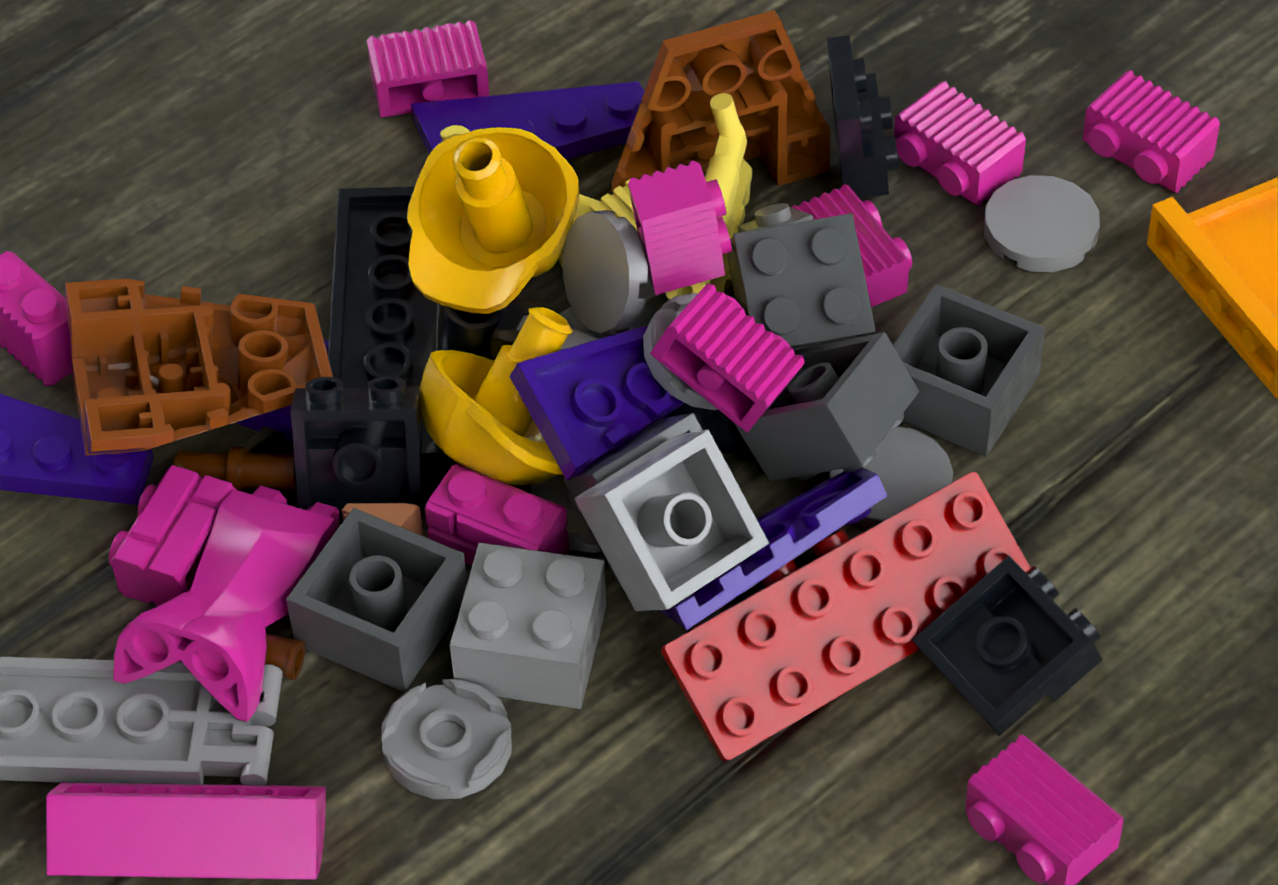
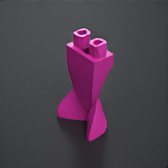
M260 485L252 494L233 489L219 506L191 590L140 614L128 623L118 636L114 652L113 681L126 684L153 674L181 660L196 679L236 719L248 722L258 707L263 691L267 649L265 627L289 614L287 597L339 528V511L337 507L316 502L314 505L309 506L307 510L287 505V499L280 491Z

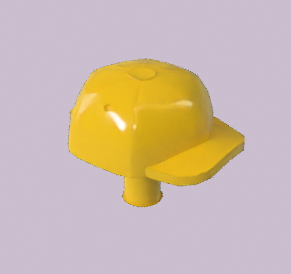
M496 127L477 129L451 137L435 146L427 157L408 205L407 222L413 231L408 265L415 287L425 298L456 310L489 314L504 309L519 295L531 278L549 271L560 258L568 231L573 225L579 202V180L573 167L555 147L541 140L535 134L517 128Z
M544 307L529 308V315L513 345H503L495 361L483 356L454 350L431 352L420 385L422 423L439 448L449 458L463 467L506 484H539L557 474L564 475L509 377L517 363L560 351L568 335L573 333L568 321L564 317Z

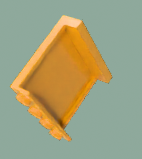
M1278 177L1188 214L1173 197L1153 204L1146 245L1278 400Z

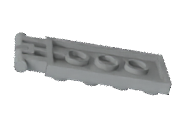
M0 657V780L69 783L203 784L204 776L240 777V782L243 785H266L274 736L273 731L267 726H271L276 722L283 672L277 666L265 665L263 691L258 707L249 721L245 722L236 719L196 679L183 662H175L146 677L122 684L113 681L114 660Z

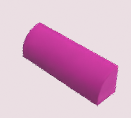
M61 782L46 795L47 875L316 880L320 871L324 845L326 786Z

